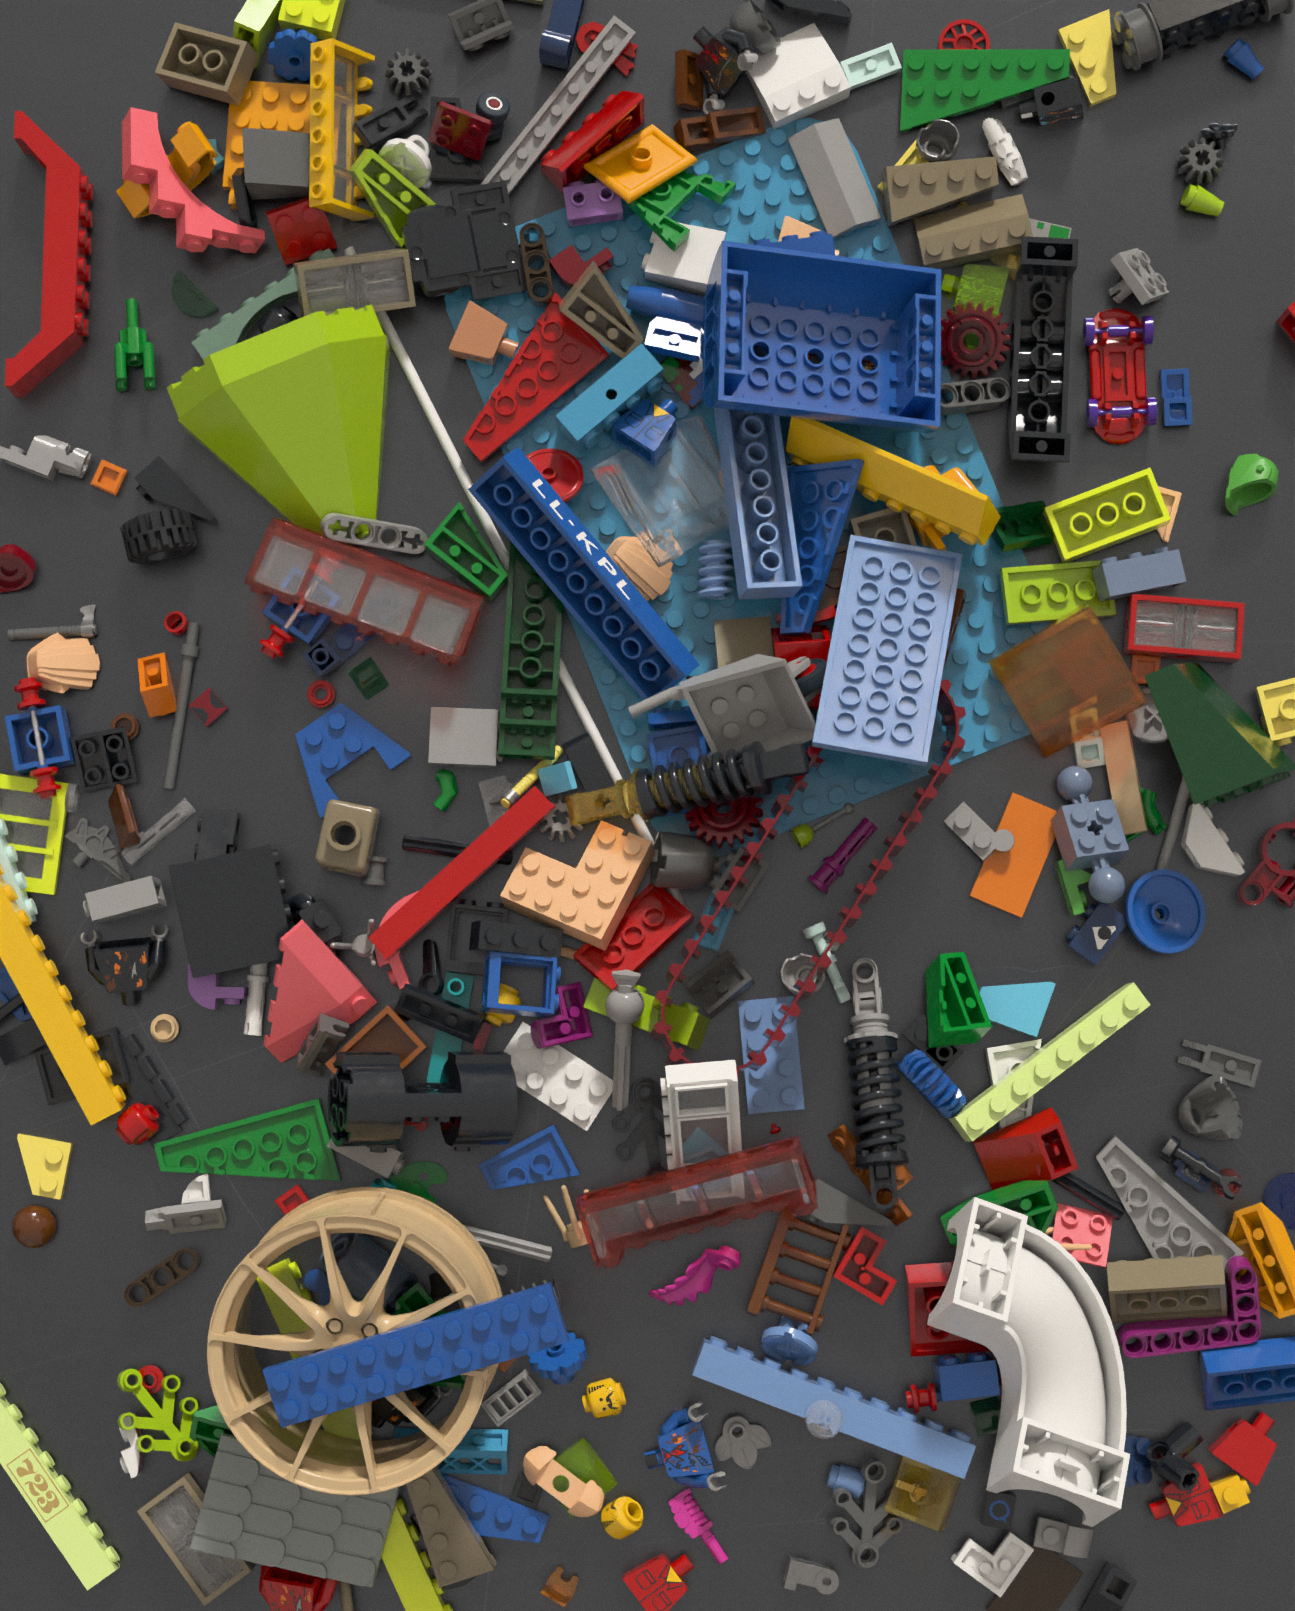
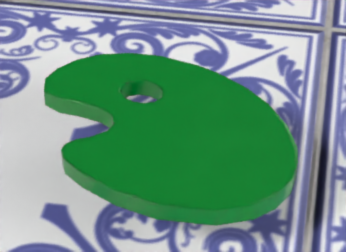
M421 1161L405 1166L400 1174H394L390 1180L397 1184L396 1189L422 1197L435 1204L436 1198L429 1194L427 1189L431 1185L447 1182L448 1174L437 1163ZM426 1172L429 1174V1178L423 1181L420 1180L419 1175Z

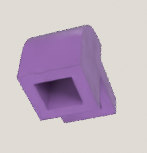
M188 964V989L193 999L201 1006L219 1010V999H223V1004L240 1005V999H247L248 988L220 987V973L193 978L190 964Z

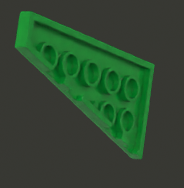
M1070 49L903 50L900 133L908 132L910 129L922 125L927 126L934 119L955 117L992 105L994 102L1006 98L1017 97L1019 94L1031 91L1037 87L1069 79Z
M320 1098L154 1144L160 1171L341 1181L334 1151L327 1146L330 1136Z

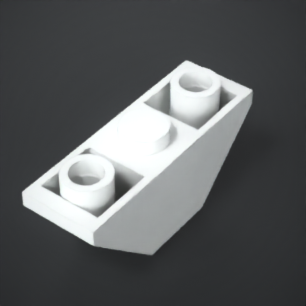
M1193 803L1188 807L1181 846L1196 869L1233 877L1243 874L1245 871L1242 868L1244 866L1242 858L1236 851L1232 852L1226 844L1229 842L1228 837L1220 827L1216 829L1210 820L1213 818V815L1208 807H1204L1203 804L1194 805Z

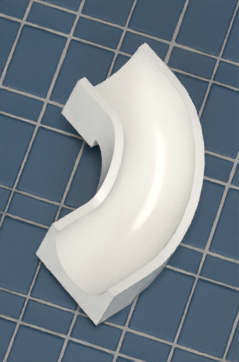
M974 1197L948 1222L947 1231L957 1234L955 1259L945 1290L939 1302L929 1314L927 1325L986 1346L992 1351L999 1364L1002 1381L1001 1411L986 1490L996 1494L1013 1489L1034 1490L1061 1497L1077 1505L1084 1512L1082 1524L1093 1527L1121 1509L1130 1454L1124 1452L1127 1420L1124 1371L1118 1341L1110 1316L1092 1280L1066 1249L1042 1231L1027 1225L1028 1216Z

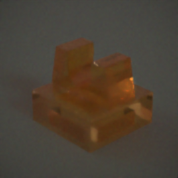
M558 1567L548 1578L540 1593L565 1607L576 1591L578 1577L573 1575L569 1582L561 1580V1574L564 1569Z

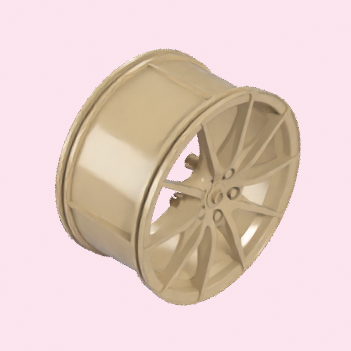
M370 1186L335 1190L317 1196L287 1213L234 1269L216 1301L210 1321L207 1341L210 1383L218 1408L236 1439L256 1460L278 1476L296 1485L329 1494L365 1495L383 1492L403 1486L435 1468L449 1456L471 1427L499 1363L460 1374L467 1375L457 1405L452 1412L433 1425L411 1403L404 1391L385 1397L422 1430L402 1438L372 1441V1401L353 1406L360 1440H355L320 1429L321 1423L328 1414L311 1419V1423L303 1421L281 1428L253 1346L290 1351L303 1357L422 1321L455 1301H458L460 1308L463 1309L502 1297L500 1284L487 1254L467 1228L451 1214L422 1197L400 1190ZM363 1233L379 1236L397 1243L383 1272L360 1302L352 1298L337 1266L331 1244V1234ZM319 1236L321 1237L330 1288V1302L324 1306L299 1297L275 1278L267 1269V1266L285 1251L306 1240ZM405 1246L432 1265L451 1288L452 1293L415 1312L389 1315L383 1308L385 1289L400 1251ZM258 1276L308 1325V1330L274 1335H251L250 1303L255 1280Z

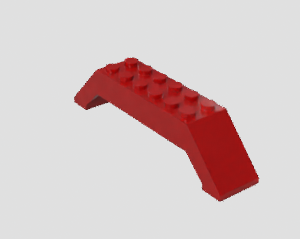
M15 111V141L24 154H32L46 170L41 331L14 358H6L5 387L15 398H24L84 345V337L89 336V321L85 319V309L90 308V294L86 292V282L91 281V267L87 265V255L92 253V240L88 238V228L93 226L92 211H89V200L93 201L94 187L93 184H90L88 176H85L81 167L25 113Z

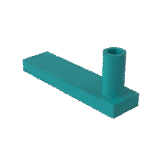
M446 972L442 998L469 1009L475 977ZM436 1029L427 1082H440L443 1066L448 1060V1052L462 1051V1039Z

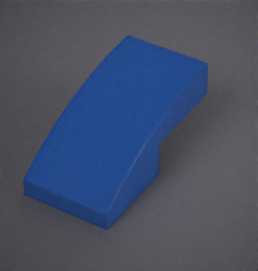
M1189 368L1159 370L1164 426L1193 425L1192 397L1189 390Z

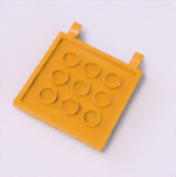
M249 81L240 105L237 106L229 103L223 189L230 190L228 204L231 205V210H237L232 174L237 168H244L242 128L310 133V85ZM334 86V89L342 92L341 86ZM334 100V165L336 166L341 103Z

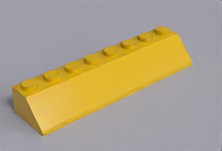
M791 417L785 451L792 459L791 463L794 466L860 459L864 461L856 489L861 491L865 498L873 502H877L878 499L886 502L888 508L898 513L904 510L920 523L931 522L935 524L934 527L945 534L950 532L958 534L959 539L967 544L974 545V543L985 546L1000 519V515L989 496L816 420Z

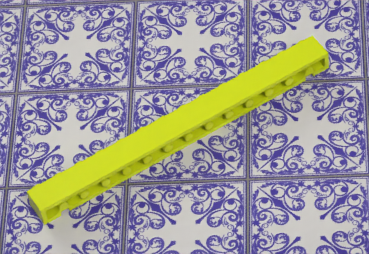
M289 1258L267 1268L275 1278L299 1297L313 1302L307 1287L303 1289L298 1280L302 1275L295 1261L291 1263ZM258 1276V1284L280 1333H295L308 1330V1325ZM289 1351L292 1359L300 1357L297 1353ZM352 1407L328 1414L321 1423L326 1432L360 1440L356 1416ZM399 1498L388 1532L382 1560L405 1611H453L450 1604H444L441 1594L444 1593L443 1587L439 1588L437 1579H433L429 1568L432 1567L430 1558L426 1551L421 1552L417 1541L420 1540L418 1531L414 1524L409 1526L405 1517L408 1514L407 1507L403 1499Z

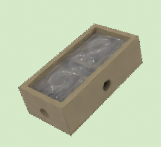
M405 248L293 263L301 318L318 311H325L327 316L336 309L354 307V310H357L366 305H372L375 312L416 306L409 252Z
M188 1472L137 1512L205 1606L251 1572L255 1564L245 1560L232 1559L190 1549L205 1494Z

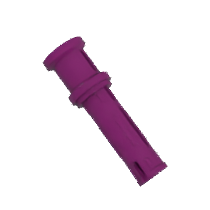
M863 817L862 821L831 857H825L822 860L823 864L813 876L809 875L807 880L817 890L826 895L829 892V886L838 876H843L846 864L878 829L876 825L866 817Z

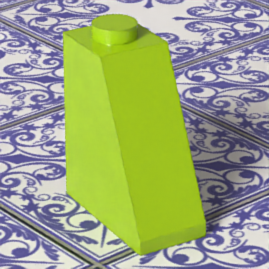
M247 0L234 20L233 38L247 41L259 55L254 68L258 67L278 24V16L283 0Z

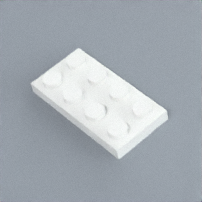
M522 1022L503 1051L511 1055V1064L514 1069L517 1086L587 1131L612 1094L613 1080L560 1045L538 1049L531 1038V1026Z

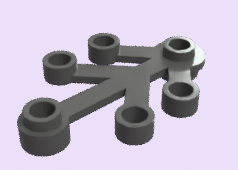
M876 1458L865 1460L861 1466V1474L865 1478L863 1510L855 1504L850 1492L845 1488H837L832 1494L833 1501L839 1507H843L861 1527L859 1539L849 1529V1522L844 1517L838 1515L830 1521L831 1530L835 1534L841 1535L851 1546V1559L859 1568L873 1567L879 1559L878 1549L893 1534L899 1533L903 1527L901 1519L893 1514L888 1515L896 1506L902 1505L905 1501V1494L898 1487H890L886 1492V1499L875 1509L877 1483L881 1482L886 1476L885 1465ZM872 1465H875L874 1470L871 1473H868L869 1468ZM898 1492V1498L896 1500H892V1496ZM845 1493V1499L839 1501V1496ZM884 1519V1528L873 1537V1528ZM896 1520L895 1527L889 1528L890 1523ZM842 1521L843 1526L840 1529H836V1525ZM865 1549H867V1554L863 1557H860L861 1553Z

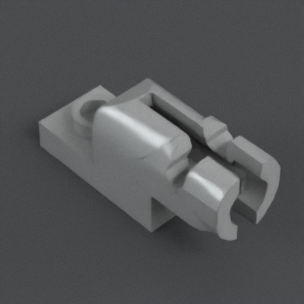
M44 435L34 437L27 455H25V450L10 445L9 449L0 446V461L51 481L54 480L57 470L61 474L83 478L92 458V454L88 451L76 447L72 452L71 446L68 443Z

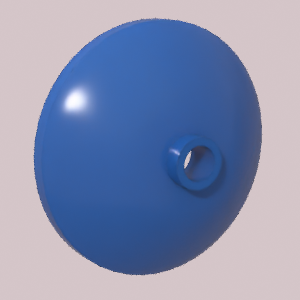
M1168 869L1148 872L1134 882L1126 898L1125 913L1131 932L1143 946L1154 952L1162 954L1181 952L1192 946L1204 929L1206 910L1202 895L1195 884L1179 872ZM1155 910L1159 912L1160 919L1155 917Z

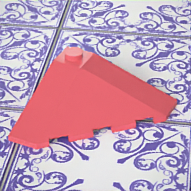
M303 920L280 938L279 949L283 951L282 964H276L273 985L278 987L276 1000H270L268 1021L272 1022L270 1035H265L263 1044L281 1063L297 1055L320 1013L347 1022L350 1025L377 1003L362 982Z

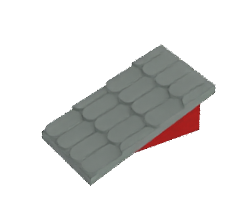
M222 1434L190 1549L372 1588L376 1580L401 1486L365 1495H338L314 1491L278 1476L256 1460L235 1436Z

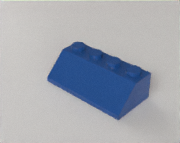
M1295 1336L1258 1340L1251 1344L1200 1350L1199 1366L1206 1411L1295 1401Z

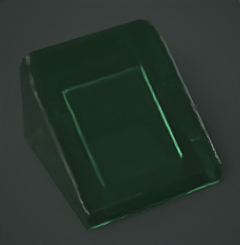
M371 657L348 671V674L366 700L389 686L388 681Z
M993 1396L971 1402L970 1407L978 1437L997 1433L1001 1411L998 1397Z

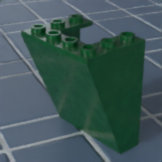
M1199 663L1172 664L1145 675L1194 805L1203 803L1204 807H1208L1221 801L1224 803L1237 798L1238 795L1247 791L1251 793L1264 788L1265 785L1277 783L1291 777L1289 772L1295 770V764Z

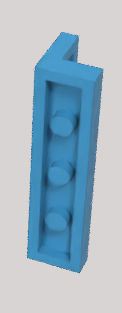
M394 1427L393 1439L415 1434L422 1430L420 1428ZM469 1429L449 1456L437 1465L441 1473L507 1475L508 1430ZM460 1458H468L469 1460H471V1462L467 1464L460 1463L457 1460ZM501 1459V1464H489L486 1460Z

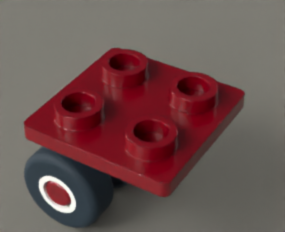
M497 92L481 94L476 104L475 113L440 101L428 141L479 161L486 141L496 140L502 135L505 126L504 121L508 117L510 104L503 95Z

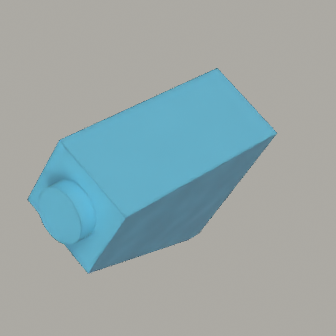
M1053 982L985 986L980 987L978 990L990 1022L1034 1038L1038 1035L1056 984Z

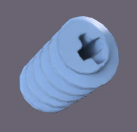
M723 540L702 541L706 545L699 547V553L706 556L699 558V564L705 567L700 568L698 574L705 578L698 581V586L704 588L698 592V597L708 600H726L728 597H725V594L733 591V588L725 585L726 582L733 580L732 576L726 575V571L734 569L733 565L726 563V560L733 558V554L726 552V549L732 548L731 542Z

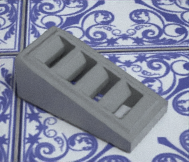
M525 1368L483 1401L481 1406L497 1427H499L539 1396L543 1390ZM522 1380L531 1391L528 1396L519 1386V1381ZM513 1387L523 1400L518 1403L509 1391L510 1388ZM502 1394H505L514 1406L510 1410L500 1398ZM493 1401H496L505 1414L500 1417L491 1405Z

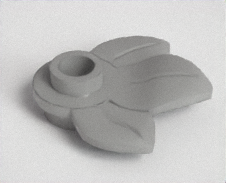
M733 1415L724 1421L722 1426L723 1434L716 1440L714 1450L719 1461H725L732 1457L738 1466L744 1469H751L757 1459V1449L771 1446V1438L763 1426L749 1424L745 1417ZM735 1427L742 1428L738 1434H733L732 1430Z

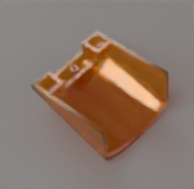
M1087 604L1077 607L988 661L1045 758L1148 703L1111 638L1090 605Z

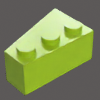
M364 149L348 171L393 244L402 248L404 240L401 228L406 226L408 213L416 208L435 205L436 203L372 149Z

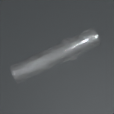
M183 798L179 804L145 833L141 831L139 833L140 843L126 848L120 852L121 855L133 866L148 851H154L157 848L156 845L175 830L192 813H195V808L186 798Z

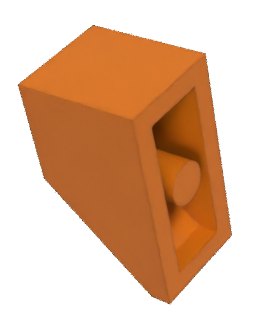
M165 652L137 659L140 693L149 718L164 716L177 711L175 691Z

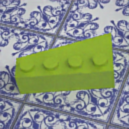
M595 977L583 1007L609 1017L606 1012L605 1003L610 991ZM635 984L634 988L642 994L645 1006L641 1017L633 1023V1026L651 1033L654 1025L658 1023L659 1011L652 1006L654 997L645 994L647 988ZM683 1002L681 1006L672 1004L670 1008L665 1006V1025L671 1024L672 1031L668 1033L670 1040L699 1051L711 1019L697 1013L699 1007Z

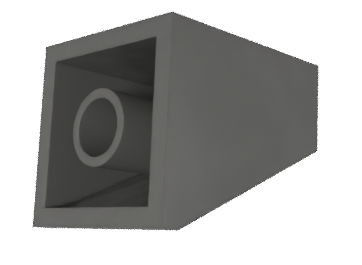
M242 128L245 185L251 199L308 197L310 133Z

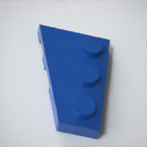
M554 1124L478 1165L491 1190L580 1175Z

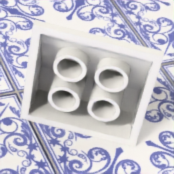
M815 23L780 38L781 44L772 51L760 55L758 61L752 65L754 67L753 70L746 73L774 130L849 98L851 86L838 60Z

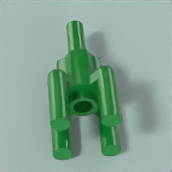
M130 298L126 300L127 328L119 331V342L114 346L116 390H127L126 364L129 366L143 364L144 390L151 391L155 390L154 347L151 342H147L146 329L138 327L137 300Z

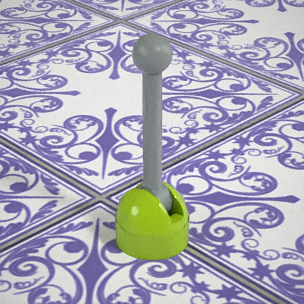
M846 803L843 809L812 827L807 824H799L790 829L791 835L796 844L802 849L811 843L814 831L845 813L851 814L854 811V806L851 803Z

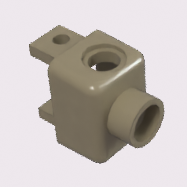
M329 800L326 805L315 856L319 867L324 870L358 877L365 876L368 873L380 818L379 810L374 807L345 801ZM344 825L352 827L355 832L353 842L348 845L339 844L335 838L337 829Z

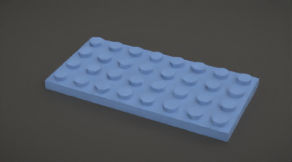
M850 535L812 741L813 747L927 766L963 554Z

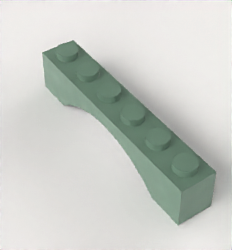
M328 248L324 252L323 250L315 252L310 256L309 261L334 258L335 256ZM294 267L287 272L286 278L280 282L274 281L263 289L264 293L257 298L250 297L240 305L241 309L233 314L227 313L217 321L218 324L210 330L208 328L203 329L196 334L195 340L191 343L200 357L205 359L210 354L244 341L248 332L271 307H278L283 303L298 299Z

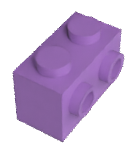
M598 179L595 181L596 183L584 184V182L578 181L568 184V187H563L568 228L623 220L621 197Z

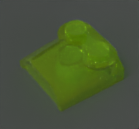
M582 1437L554 1458L556 1462L585 1484L589 1480L595 1481L597 1486L601 1487L604 1495L618 1484L585 1437ZM559 1475L554 1478L553 1486L557 1491L565 1492L569 1488V1481L565 1476ZM561 1503V1505L568 1513L569 1508L565 1506L563 1503Z

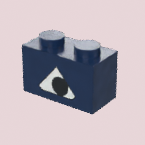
M1099 901L1097 904L1092 902L1087 907L1085 913H1083V916L1086 918L1080 927L1075 924L1066 936L1069 942L1065 947L1092 967L1099 963L1127 925V919L1124 915L1109 904Z

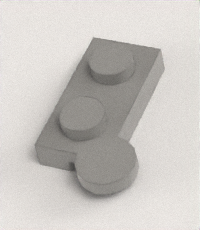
M964 801L944 820V823L983 862L993 854L995 849L999 852H1008L1014 846L1015 839L1010 831L1002 829L994 832Z

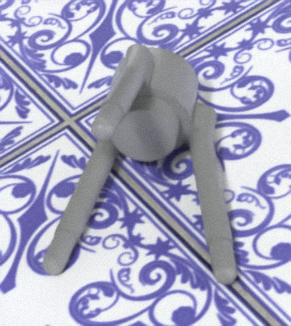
M369 919L366 935L357 936L353 943H331V948L354 950L357 955L368 957L371 965L375 966V945L368 939L374 932V920Z

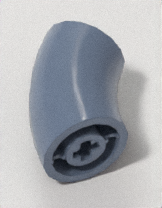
M337 1233L331 1239L335 1261L349 1292L359 1301H362L383 1272L391 1255L366 1234ZM322 1251L319 1258V1266L327 1273ZM397 1260L385 1289L383 1308L389 1315H395L396 1300L418 1281L417 1276Z

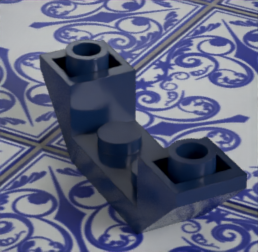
M388 583L366 601L368 605L328 639H320L301 655L319 677L349 660L385 630L406 606Z

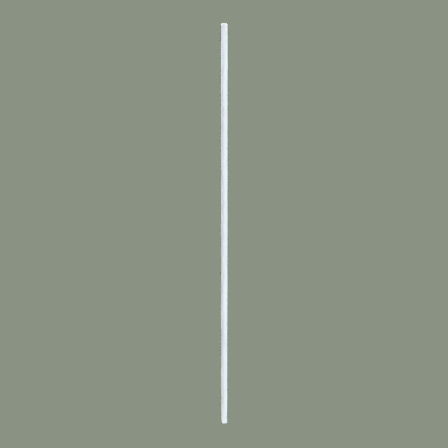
M353 247L343 251L345 256L357 254ZM386 311L375 312L494 551L508 574L509 553L489 514L468 490L473 485V482ZM560 656L559 679L593 742L638 835L652 841L654 846V840ZM654 849L655 856L652 862H657L658 850ZM666 888L669 894L688 909L679 889Z

